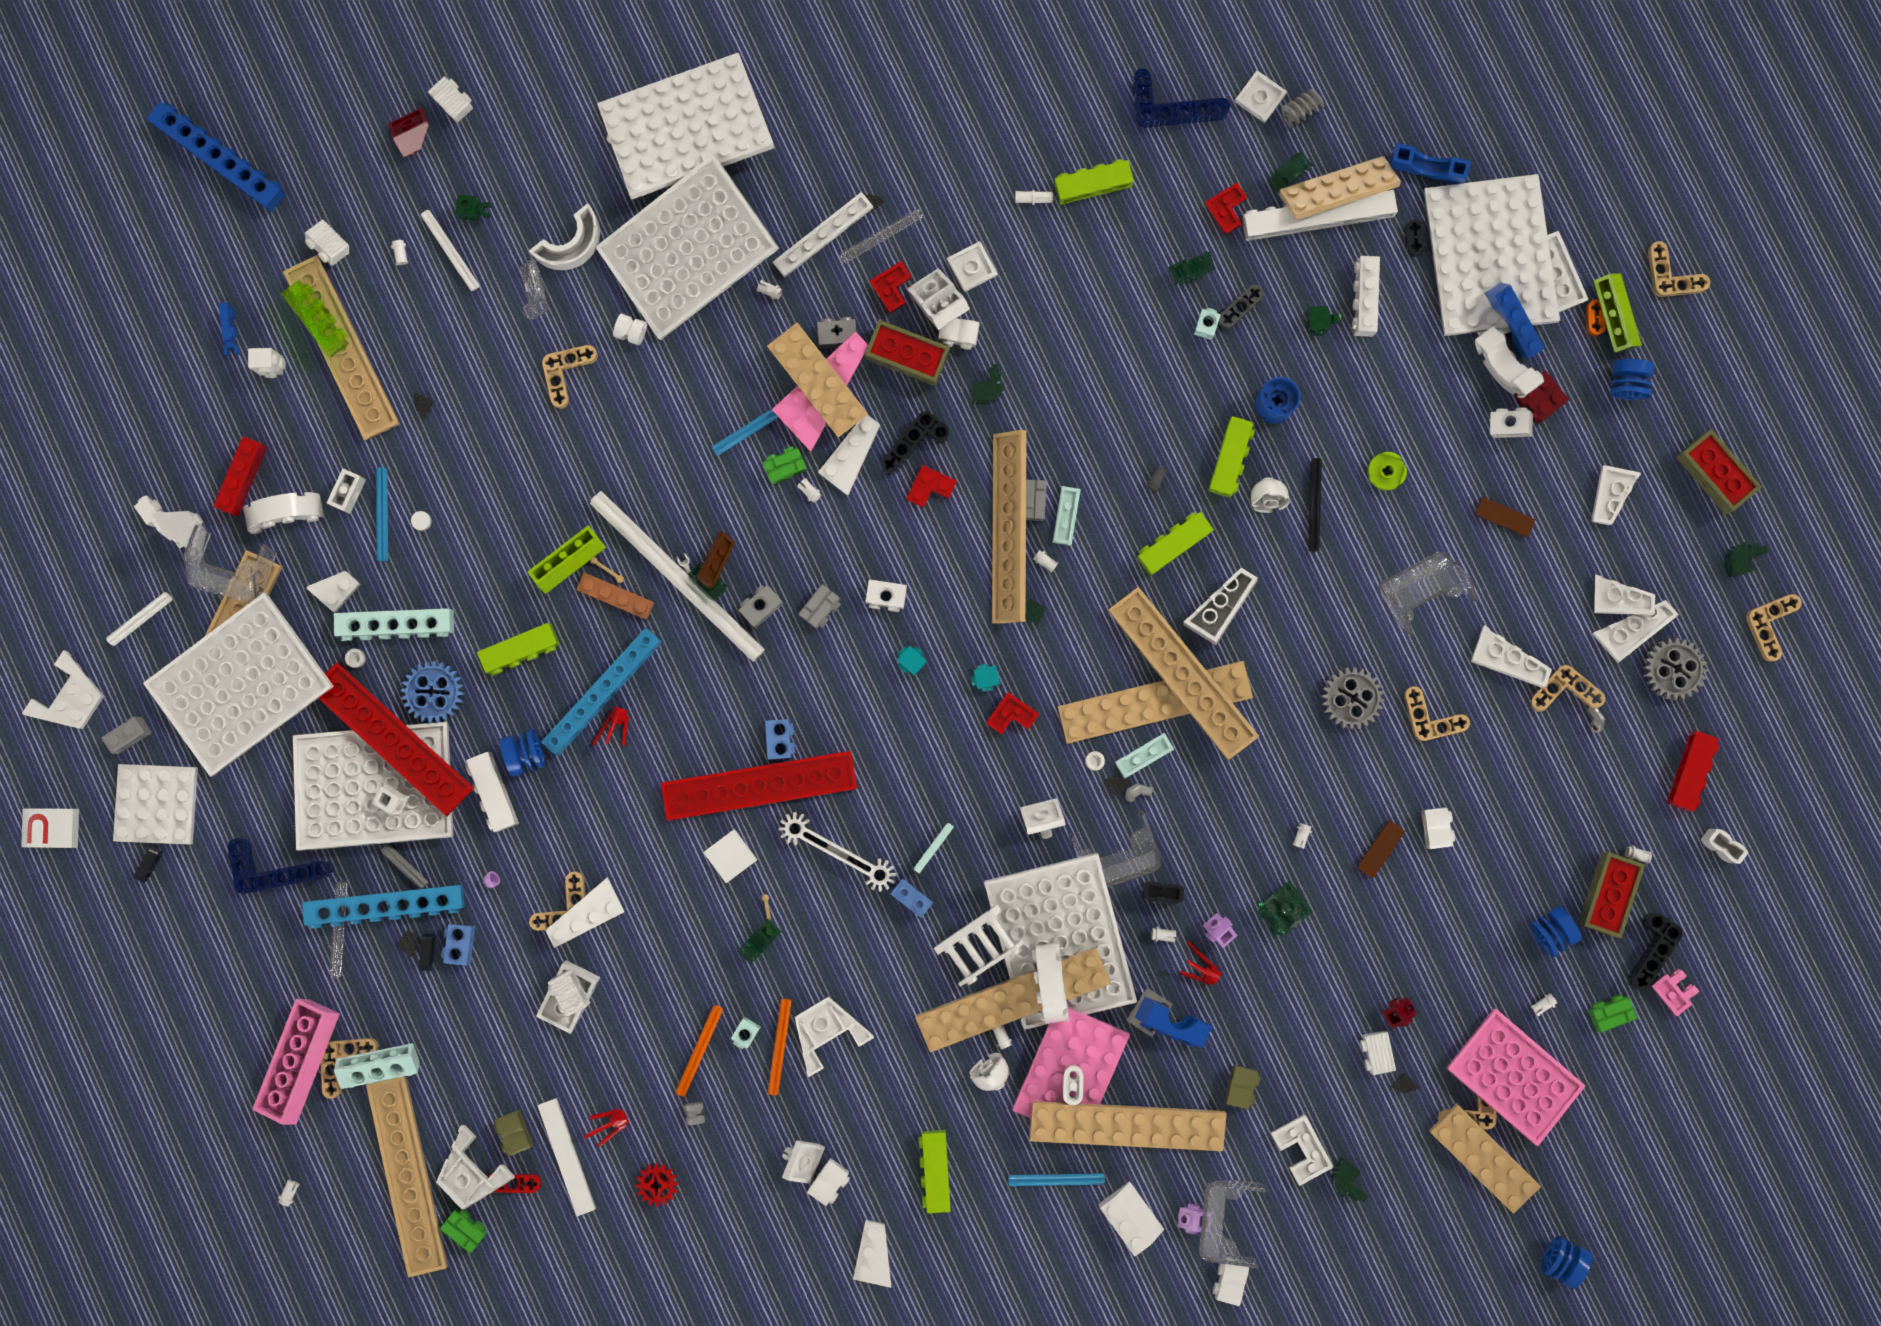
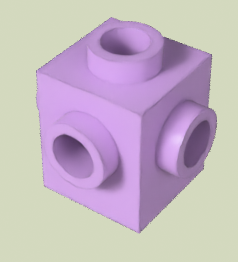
M1218 913L1203 925L1207 931L1205 935L1212 943L1216 941L1222 948L1237 937V934L1231 928L1233 925L1226 916L1222 918Z
M1196 1204L1180 1207L1178 1214L1179 1228L1185 1229V1232L1189 1234L1208 1231L1210 1211L1200 1209V1206Z

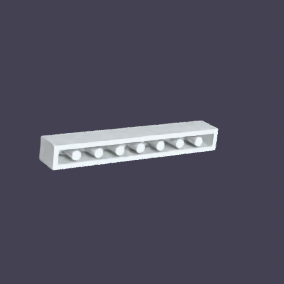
M1387 190L1298 220L1294 219L1286 205L1283 206L1284 208L1278 209L1276 207H1268L1265 211L1260 212L1258 210H1250L1244 214L1242 223L1245 239L1250 241L1392 218L1397 214L1398 210L1394 190Z

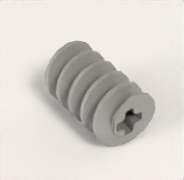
M1309 89L1307 93H1302L1300 97H1296L1288 105L1282 106V115L1289 128L1292 129L1294 127L1293 121L1297 125L1300 124L1299 117L1303 121L1306 120L1305 114L1311 117V110L1317 113L1319 111L1318 105L1324 109V103L1320 95L1315 90Z

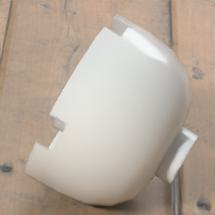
M1270 477L1258 482L1251 492V504L1255 511L1261 513L1273 512V508L1282 510L1290 503L1289 493L1284 483Z
M993 1053L988 1055L989 1059L984 1063L982 1059L979 1060L969 1073L974 1084L985 1091L1000 1090L1005 1085L1009 1075V1067L1001 1053Z

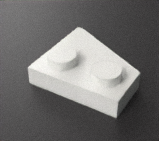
M344 571L309 585L307 589L330 610L336 613L361 584L348 572Z

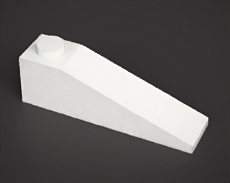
M178 511L151 513L148 515L159 533L170 541L173 540L179 548L183 546L187 548L185 552L190 556H199L205 529L202 526L203 520L197 513Z

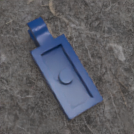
M227 302L219 303L222 341H224L225 345L224 354L230 356V350L234 348L235 354L240 355V348L235 345L236 338L238 337L237 328L234 326V319H236L235 309Z

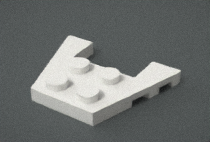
M63 650L54 665L70 675L69 679L50 708H47L35 699H31L22 714L83 729L104 696L91 679L84 674L79 664L71 657V654Z
M829 996L795 1016L808 1077L824 1068L814 1050L846 1030L850 1031L859 1047L874 1038L873 1034Z
M461 1125L458 1130V1137L451 1146L452 1151L449 1158L446 1159L436 1183L461 1209H466L514 1179L515 1176L505 1165H500L488 1178L464 1154V1151L474 1141L476 1136L466 1125Z

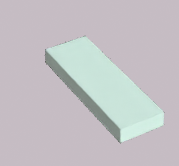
M1061 487L1052 543L1072 545L1081 489Z
M1165 733L1117 760L1115 764L1125 779L1173 751L1174 748Z
M950 823L945 825L914 867L916 872L920 873L954 826Z

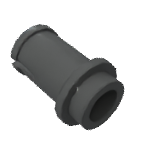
M1156 466L1150 481H1147V488L1154 492L1161 489L1160 485L1167 470Z

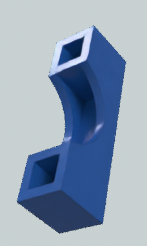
M1397 143L1393 148L1389 161L1392 169L1451 184H1463L1466 181L1471 161L1456 157H1430L1417 151L1416 147Z
M1500 282L1485 293L1492 308L1502 316L1512 333L1510 341L1519 356L1530 359L1545 348L1510 284Z
M1144 997L1135 1015V1018L1141 1021L1140 1025L1149 1030L1153 1027L1155 1028L1154 1031L1163 1036L1167 1033L1170 1034V1038L1178 1042L1182 1039L1184 1040L1183 1043L1194 1048L1196 1045L1203 1048L1213 1028L1211 1025L1189 1014L1183 1020L1171 1023L1169 1020L1170 1009L1149 997Z

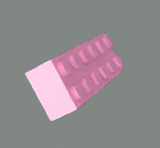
M295 1000L252 1110L282 1125L297 1124L340 1013L312 1000Z

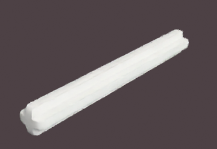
M430 210L424 211L421 217L469 289L475 291L479 288L478 282Z

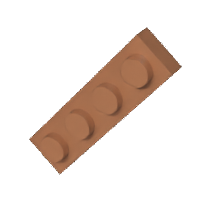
M583 573L576 589L579 592L645 620H648L655 604L648 599L587 573Z

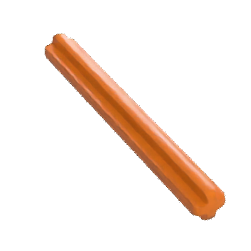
M786 998L781 999L768 1086L769 1095H778L791 1008V1000Z
M718 1005L712 1007L676 1089V1094L684 1097L722 1014L723 1008Z

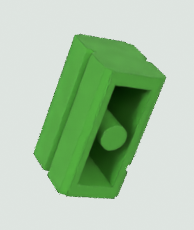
M793 446L783 450V454L776 456V454L770 455L763 462L772 485L808 471L798 447L795 449Z
M1618 994L1610 997L1611 1001L1606 1003L1598 1001L1592 1004L1593 1007L1589 1008L1588 1012L1597 1032H1604L1637 1019L1629 997Z
M457 1208L440 1230L471 1254L488 1232L485 1230L486 1226L480 1221L475 1222L470 1218L471 1215L468 1211Z

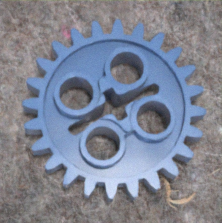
M426 661L425 667L418 664V671L413 668L411 669L412 676L406 674L409 681L402 682L407 687L406 689H401L402 692L406 693L401 699L408 701L404 704V707H411L408 713L416 712L414 715L415 719L421 716L422 722H425L428 718L429 723H433L435 718L436 722L439 723L441 722V717L444 720H448L447 714L454 716L453 709L460 710L457 703L464 702L459 699V696L465 695V693L460 692V689L465 686L458 684L462 678H455L458 672H450L451 666L448 665L445 668V663L442 662L438 666L437 661H433L431 666ZM423 677L428 679V684L425 687L420 685ZM445 678L447 680L446 687L441 688L439 686V682L441 679ZM434 689L437 691H449L450 694L431 695L427 693H416V690L432 691ZM422 696H425L427 700L424 706L419 704V699ZM441 697H444L446 700V704L443 707L438 705V700Z

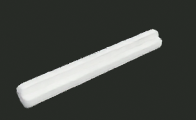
M167 592L162 593L106 638L109 644L113 646L118 644L172 601L170 594Z

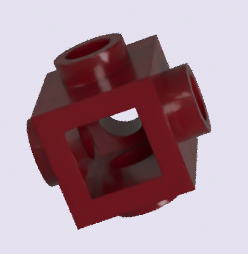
M1397 997L1391 1000L1389 1006L1382 1012L1391 1029L1411 1024L1413 1022L1411 1019L1417 1015L1408 997L1401 1000Z

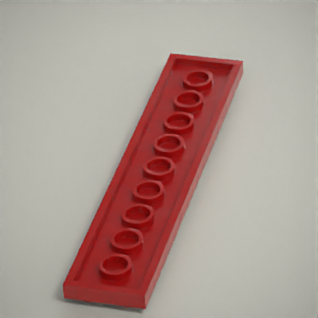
M336 662L325 673L334 687L318 699L448 817L470 794L474 787Z
M851 751L661 782L666 819L669 821L857 789L852 753Z

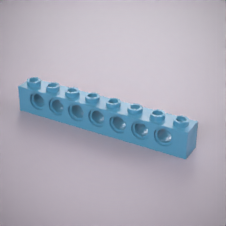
M645 628L541 743L552 753L559 756L663 642L649 629Z
M462 884L302 902L304 926L310 925V929L322 928L324 923H330V927L340 926L342 921H350V924L362 923V919L377 922L382 921L381 917L389 916V920L401 919V915L409 914V918L421 917V913L428 912L429 916L440 915L442 910H448V914L458 913L460 908H465ZM441 895H445L448 899L445 906L440 905L438 902ZM421 897H425L428 900L426 908H422L419 905ZM402 899L408 902L406 910H402L399 906ZM383 901L389 905L387 912L380 910V904ZM363 903L369 907V912L366 915L360 911V906ZM342 906H347L349 909V914L346 917L340 912ZM323 908L329 910V917L327 919L321 916Z

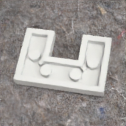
M1305 1114L1270 1132L1280 1151L1298 1142L1304 1153L1305 1159L1289 1167L1299 1186L1334 1168Z

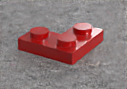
M1238 182L1205 202L1206 207L1224 235L1242 224L1233 211L1234 207L1247 200V196Z
M902 261L869 281L889 314L906 304L897 287L910 280L911 275Z
M922 465L906 500L924 508L931 491L949 499L957 480Z
M1007 692L986 724L1002 734L1013 719L1029 730L1039 713Z

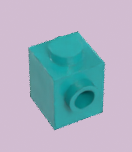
M904 646L897 654L899 656L897 659L899 664L897 666L904 673L909 671L913 676L921 670L927 661L922 657L924 653L916 646L914 648L911 646L906 648Z
M988 664L976 666L977 669L973 670L974 675H970L972 686H976L977 690L981 689L982 692L992 691L994 686L1000 685L996 666L988 667Z

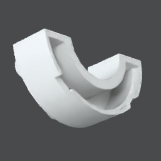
M588 203L573 215L577 221V231L574 238L565 245L558 246L549 244L543 239L529 250L536 261L554 270H569L584 264L590 259L599 243L600 227L597 217Z
M1492 326L1475 339L1477 352L1479 355L1483 354L1485 367L1505 390L1512 395L1515 393L1519 394L1518 398H1524L1544 382V378L1539 371H1534L1532 367L1528 369L1525 365L1520 364L1516 360L1514 353L1508 349L1504 333Z
M305 492V496H297V493H288L250 502L251 507H248V505L243 507L247 531L250 534H258L262 532V529L273 527L278 522L291 523L294 520L318 521V517L324 516L320 494Z
M1059 943L1036 945V950L1032 951L1033 962H1037L1038 972H1034L1035 984L1040 986V991L1037 992L1038 1004L1042 1003L1043 1009H1040L1041 1021H1045L1046 1024L1069 1021Z

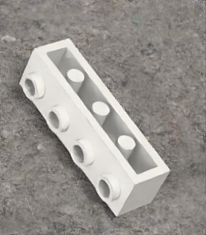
M1360 256L1354 264V273H1356V280H1354L1353 291L1355 292V299L1353 300L1355 318L1352 320V329H1354V336L1373 337L1378 330L1380 257Z
M485 752L466 760L468 764L466 765L467 773L473 777L475 782L472 784L474 791L480 795L482 800L479 802L481 809L487 813L489 818L486 819L489 829H493L494 832H500L519 824L492 752Z

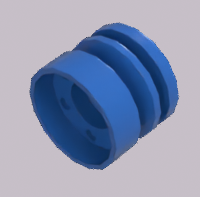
M1641 359L1615 360L1613 362L1612 375L1619 379L1611 381L1613 388L1610 389V395L1624 400L1651 398L1652 391L1649 389L1653 388V384L1646 380L1654 377L1655 364Z
M1286 377L1270 379L1257 393L1255 398L1257 414L1269 423L1285 421L1299 406L1301 401L1300 390L1291 379Z
M534 729L527 730V736L524 732H520V742H518L514 735L500 739L502 756L507 770L512 777L526 773V764L531 771L536 770V765L538 768L545 767L543 746Z
M1556 906L1547 912L1549 921L1540 916L1538 922L1532 921L1530 923V928L1536 941L1553 958L1558 956V951H1565L1563 942L1572 947L1582 940L1581 932L1574 920L1561 906Z
M1556 1236L1550 1242L1543 1255L1541 1272L1547 1276L1550 1275L1553 1279L1559 1278L1562 1284L1576 1289L1582 1284L1589 1272L1592 1263V1253L1578 1245L1573 1246L1571 1241H1566L1561 1236Z

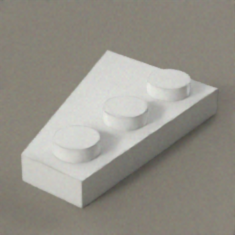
M1606 465L1601 466L1591 522L1612 525L1641 473Z
M1595 574L1594 613L1654 615L1655 594L1629 587Z
M866 1220L853 1279L891 1288L885 1224Z

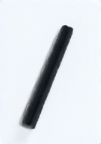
M1313 458L1311 460L1309 552H1318L1320 546L1322 459Z

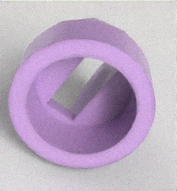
M490 871L484 876L483 884L485 883L487 888H494L500 884V877L497 873Z

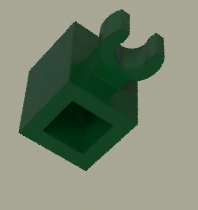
M457 196L455 213L460 219L479 221L480 214L484 218H491L490 213L484 212L485 208H492L491 203L484 202L481 204L476 196Z
M1328 306L1309 307L1306 311L1308 334L1313 333V336L1325 335L1330 329V324H1340V321H1342V314H1329Z

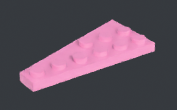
M857 332L852 334L826 359L846 386L868 348V344ZM797 386L772 410L799 440L812 451L826 425V421Z

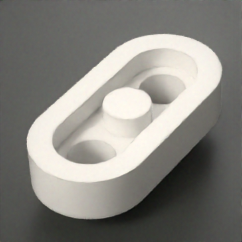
M1070 1065L1064 1070L1063 1098L1069 1105H1077L1083 1098V1071L1077 1065ZM1076 1072L1077 1075L1076 1077H1071L1070 1073ZM1075 1091L1076 1095L1072 1097L1069 1093Z

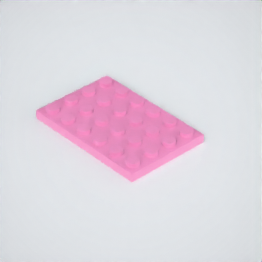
M1068 1007L1069 1021L1048 1024L1012 1111L1031 1118L1032 1101L1065 1102L1063 1098L1064 1070L1070 1065H1077L1083 1071V1098L1080 1103L1100 1104L1130 1033ZM1076 1072L1070 1073L1071 1077H1076L1077 1075ZM1071 1091L1069 1095L1073 1097L1076 1095V1092Z
M1493 1009L1446 1067L1448 1071L1535 1146H1539L1585 1087L1580 1080L1497 1009Z

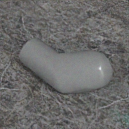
M1587 708V711L1592 716L1591 731L1593 733L1601 732L1604 727L1605 717L1598 708Z
M1134 784L1126 790L1125 799L1133 802L1140 794L1151 797L1153 787Z

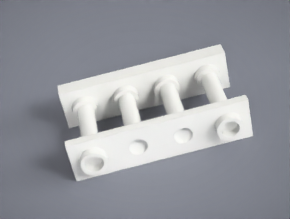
M998 905L933 948L937 954L943 951L948 953L965 976L958 983L960 987L966 983L968 986L978 979L976 976L1008 955L1012 958L1020 952L1019 948L1024 944L1021 940L1014 945L1000 926L996 916L1001 912ZM985 923L991 925L1008 950L999 954L982 930V925ZM971 932L978 936L993 959L988 963L983 961L969 941L970 937L968 934ZM956 942L963 944L979 969L971 973L954 949Z

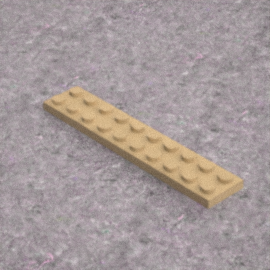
M316 255L283 271L363 439H371L399 425L400 422L320 257Z
M1025 430L993 434L992 624L1025 622Z
M1139 587L1108 609L1111 616L1228 761L1259 738L1256 731Z
M1244 661L1206 670L1232 703L1253 698ZM1164 680L1057 707L1066 744L1190 714Z
M1097 947L1061 960L1066 1001L1111 984ZM1038 970L1030 971L916 1015L915 1018L929 1051H936L1043 1009L1042 1003L1038 1004L1037 992L1040 991V986L1035 984L1034 972H1038Z
M403 1076L367 1084V1092L408 1278L446 1269L448 1264L407 1077Z
M1032 1101L1029 1140L1034 1142L1223 1151L1227 1113L1216 1110L1084 1103L1069 1105L1065 1102Z

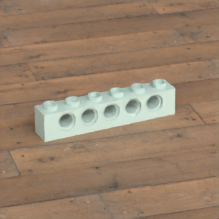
M454 610L334 613V636L341 638V641H352L353 637H360V640H372V636H379V639H391V636L396 635L400 639L410 638V635H417L418 638H428L429 634H437V637H448V633H454ZM416 619L417 627L411 629L410 622ZM436 619V626L430 629L429 621ZM397 620L398 627L392 630L390 625L392 621ZM378 621L379 627L373 631L371 625L373 622ZM355 622H359L360 627L354 632L352 626Z

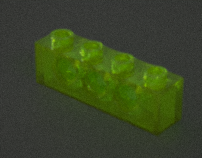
M298 280L284 290L281 295L325 353L332 357L350 344L346 339L348 335L341 327L337 328L334 324L337 321L330 312L327 314L323 308L326 306L319 298L315 299L312 295L314 290L311 286ZM309 299V303L306 306H302L303 300ZM316 314H320L319 320L313 321V317ZM331 328V334L329 336H325V331Z

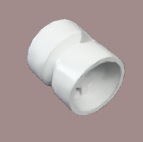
M621 313L615 323L613 336L621 340L627 338L628 342L639 346L644 339L647 322L639 319L633 321L631 316Z

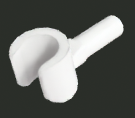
M684 553V556L686 558L682 562L679 560L677 556L676 560L679 563V565L683 566L686 573L692 579H694L693 574L688 565V556Z

